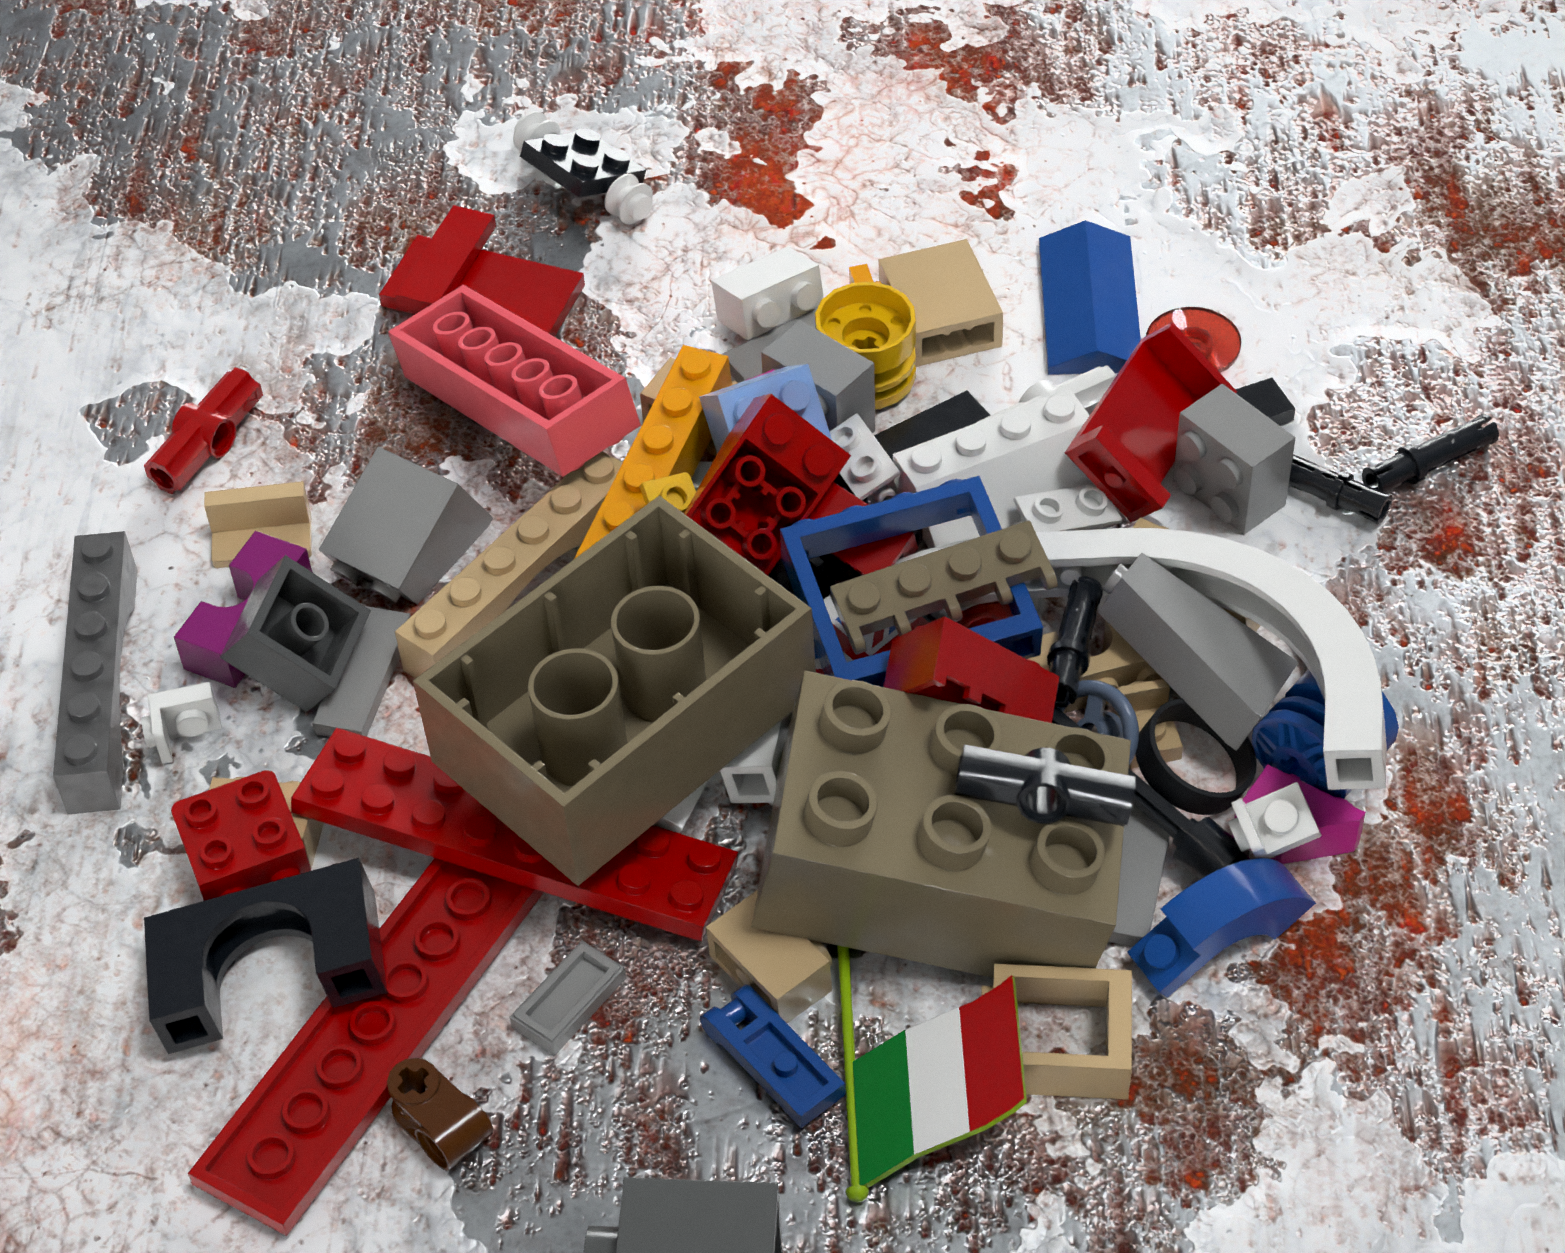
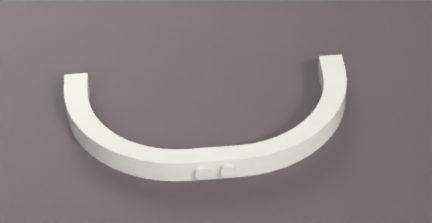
M1116 528L1036 532L1055 572L1058 587L1046 590L1039 577L1026 581L1025 585L1031 598L1068 597L1072 581L1075 579L1079 582L1078 578L1081 576L1094 578L1104 587L1120 563L1129 569L1138 556L1143 553L1219 607L1249 618L1271 631L1302 659L1316 679L1324 697L1323 753L1328 790L1386 788L1387 746L1381 681L1374 655L1364 633L1348 610L1325 587L1308 574L1286 561L1255 547L1226 538L1191 531L1160 528ZM968 540L952 542L934 548L926 549L911 554L909 556L903 557L901 559H898L895 564L910 559H914ZM1103 590V595H1110ZM995 592L960 603L959 605L960 608L971 605L998 601ZM829 595L823 600L831 622H833L839 616ZM793 711L720 770L731 803H770L774 801L782 750Z

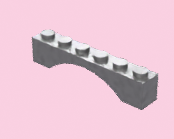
M125 531L77 535L74 537L53 778L67 814L121 809L124 767L120 727V663L126 623L130 613L135 608L137 567Z

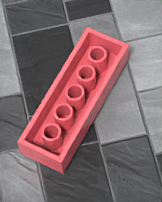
M465 285L460 286L388 331L405 378L562 477L578 470L585 462L609 446L619 443L624 436L641 426L625 377Z

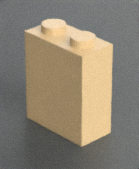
M967 239L878 259L879 281L904 293L914 306L916 318V367L1002 347L1003 311Z

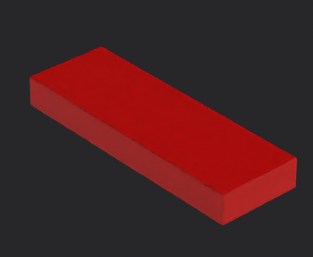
M453 205L396 291V305L420 312L457 289L496 228L495 215Z

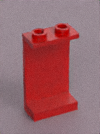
M1172 322L1140 340L1065 451V454L1099 490L1105 493L1107 498L1130 522H1134L1140 517H1145L1162 509L1171 496L1162 486L1161 482L1175 462L1180 412L1221 384H1224L1235 393L1237 391Z

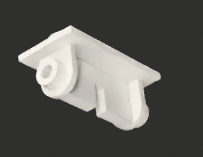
M858 413L830 431L832 441L851 455L840 471V475L854 495L861 500L868 497L873 504L894 497L897 492V486L893 479L899 476L901 472Z
M1095 484L1016 496L1013 499L1021 514L1020 521L1015 522L1013 525L1030 520L1035 532L1095 530L1122 522V518L1115 505Z

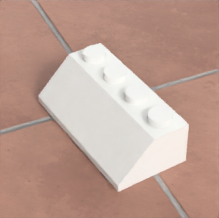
M1070 388L894 453L893 463L901 472L899 476L893 479L897 486L896 495L904 492L915 493L938 487L944 482L953 479L964 480L980 476L1001 528L1013 526L1021 518V514L1013 501L1014 497L1094 484L1065 454V451L1090 415ZM972 516L923 528V540L929 549L952 542L980 537Z

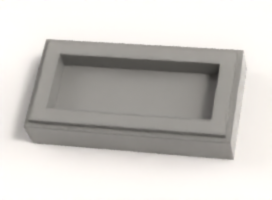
M582 940L509 1017L511 1028L555 1056L626 979L625 968Z

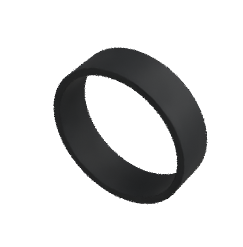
M1183 698L1171 700L1161 705L1139 732V742L1135 754L1143 777L1150 787L1171 805L1183 811L1198 815L1222 813L1232 806L1231 802L1241 797L1255 778L1257 761L1253 745L1248 736L1237 751L1234 750L1218 736ZM1165 721L1184 722L1204 730L1215 738L1226 750L1234 765L1236 772L1235 790L1222 793L1205 791L1187 783L1175 774L1166 764L1158 750L1155 739L1156 724Z

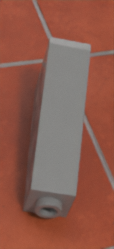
M1141 553L1129 569L1120 563L1102 588L1110 596L1098 613L1227 745L1237 751L1299 662L1145 554Z

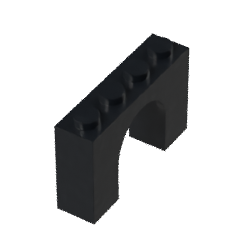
M359 858L144 917L149 1021L168 1054L223 1039L220 1002L222 979L229 966L240 954L253 945L270 938L297 936L313 942L316 975L333 1008L388 993L375 892Z

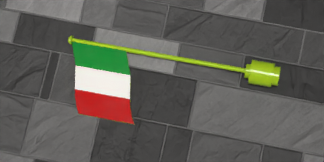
M838 945L851 1186L845 1190V1193L850 1201L856 1203L864 1201L869 1194V1187L913 1160L983 1132L1012 1115L1027 1103L1016 985L1013 975L976 1000L907 1028L855 1060L849 948Z

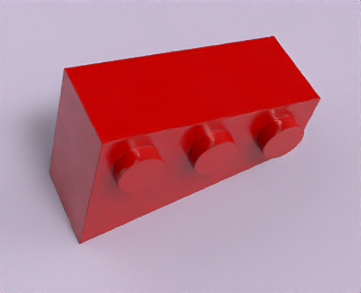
M944 616L924 626H917L914 630L892 639L884 687L1052 723L1059 676L1040 667L1039 663L1025 659Z

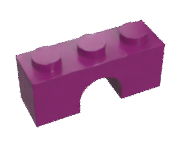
M255 531L229 564L237 597L244 601L230 607H218L201 601L175 634L174 640L183 669L236 688L246 674L219 657L258 579L285 555L312 572L307 548Z

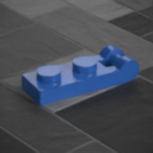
M745 984L731 994V1002L721 1009L715 1006L700 1016V1023L710 1039L716 1044H721L800 1128L804 1127L846 1095L845 1082L749 985ZM744 1019L751 1022L741 1030L736 1026Z

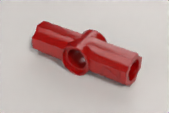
M234 367L232 371L226 372L198 405L192 402L185 403L175 415L171 429L172 434L144 464L146 476L160 490L174 494L176 490H181L210 456L221 458L226 455L235 441L236 426L263 396L261 384L255 381L248 371Z

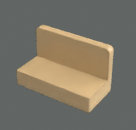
M303 481L204 492V508L212 532L211 559L215 568L229 567L231 561L255 531L307 548L309 558L312 556L311 510Z

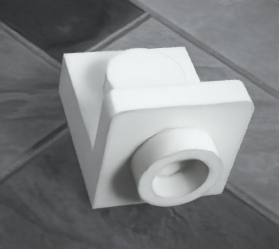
M210 682L147 694L150 715L141 717L143 734L148 748L157 747L162 764L173 762L170 739L185 736L193 737L204 732L222 729L220 712Z
M1298 782L1245 804L1242 798L1231 802L1237 818L1228 821L1233 836L1241 852L1251 848L1256 858L1270 859L1322 837Z

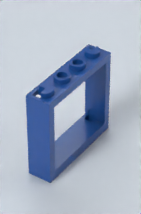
M980 476L964 480H949L938 487L915 493H900L889 500L867 506H851L844 509L841 513L814 520L802 519L791 526L780 529L781 559L794 594L812 608L814 648L824 675L847 680H858L884 687L890 650L849 662L846 661L808 559L967 516H972L979 536L1001 530V525ZM1025 582L1010 587L1013 602L1008 603L1013 615L1012 617L969 628L1025 659L1040 656L1043 625Z

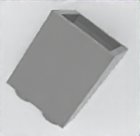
M378 446L320 546L319 551L334 562L330 570L342 578L357 584L359 578L362 577L372 582L370 590L393 603H397L401 596L418 605L488 528L493 517L458 483Z

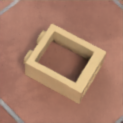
M994 964L993 986L982 985L981 996L1013 975L1015 978L1017 1003L1106 1007L1105 1056L1022 1051L1026 1094L1128 1100L1132 1071V970Z

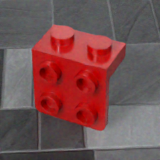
M264 770L179 800L171 807L172 816L193 869L203 901L311 871L305 846L276 775L272 771Z

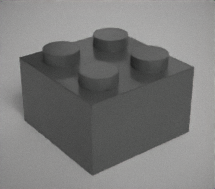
M285 555L258 579L219 658L307 712L335 690L371 610Z

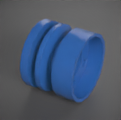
M1308 669L1286 692L1285 698L1276 703L1269 710V713L1253 728L1251 742L1256 758L1263 768L1268 764L1284 773L1300 777L1301 781L1333 797L1344 799L1353 789L1328 790L1323 753L1325 701L1316 679ZM1382 692L1386 746L1388 750L1396 741L1399 725L1395 710Z

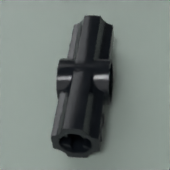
M964 744L960 755L954 794L1017 806L1025 818L1038 824L1057 822L1066 815L1125 827L1128 824L1132 810L1135 777L1071 765L1066 755L1053 748H1037L1023 756Z

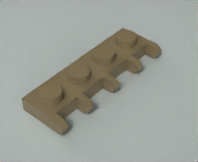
M1030 520L832 585L830 586V597L854 653L859 654L867 651L864 635L895 626L898 635L901 636L912 631L909 620L945 609L949 619L958 621L963 619L960 603L995 592L999 603L1005 605L1013 602L1011 586L1039 577L1044 588L1050 590L1058 587V582Z

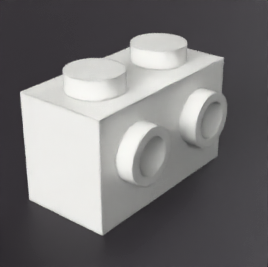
M789 246L711 280L718 321L746 340L754 339L817 309L824 298L819 264Z

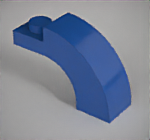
M1256 858L1237 862L1205 876L1166 903L1161 908L1166 917L1129 949L1127 953L1157 991L1168 998L1214 956L1230 945L1255 935H1267L1275 940L1314 906L1316 902L1279 861L1268 858Z

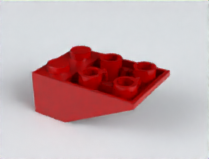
M773 394L755 397L726 437L684 514L768 576L781 558L780 529L791 526L802 519H808L851 455Z

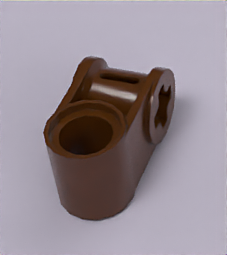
M420 1058L405 1059L396 1064L390 1071L387 1084L389 1095L393 1099L391 1104L393 1119L399 1127L421 1146L426 1155L445 1171L452 1169L493 1134L492 1123L477 1102L455 1087L432 1063Z

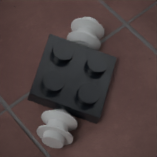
M539 111L528 113L516 123L513 143L515 148L521 151L520 157L575 196L582 198L606 193L605 208L607 212L612 215H618L619 219L625 224L636 223L649 214L652 208L653 191L649 185L643 183L646 169L633 161L627 152L612 147L601 139L599 133L591 129L579 128L575 132L561 134L559 125L553 120H547L546 116Z

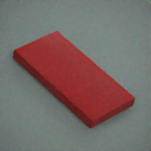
M417 234L379 293L381 306L413 314L418 313V311L398 307L396 305L395 293L431 240V237ZM482 249L457 288L465 285L555 337L583 290L585 278L582 272Z

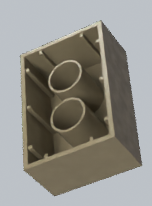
M658 496L413 680L431 760L566 877L579 886L793 711L804 671L816 673L812 608L668 501Z
M804 671L782 750L751 927L994 978V964L1096 968L1116 926L1124 826L1066 815L1057 822L1038 824L1025 818L1017 806L955 795V781L964 744L1023 756L1037 748H1053L1066 755L1071 765L1128 775L1131 740L1095 733L1083 728H1072L983 709L975 705L960 704L875 686L863 681L847 680Z

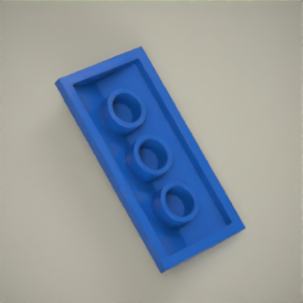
M1087 220L1040 237L1039 256L1048 375L1083 374L1099 366L1104 367L1106 365L1114 373H1119L1141 340L1131 237Z

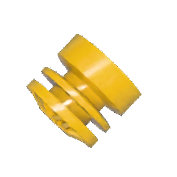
M875 282L850 283L834 289L824 297L815 312L816 330L874 363L875 409H882L899 402L911 391L916 379V318L913 304L904 293L890 285Z

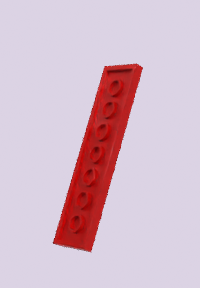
M337 727L291 797V813L700 942L704 938L706 926L711 923L737 867L739 853L735 850L652 825L577 886L432 762L431 756Z
M434 858L379 928L388 993L335 1008L332 1007L326 996L188 1172L192 1185L287 1236L391 1098L387 1084L390 1071L396 1064L405 1059L421 1058L544 892Z

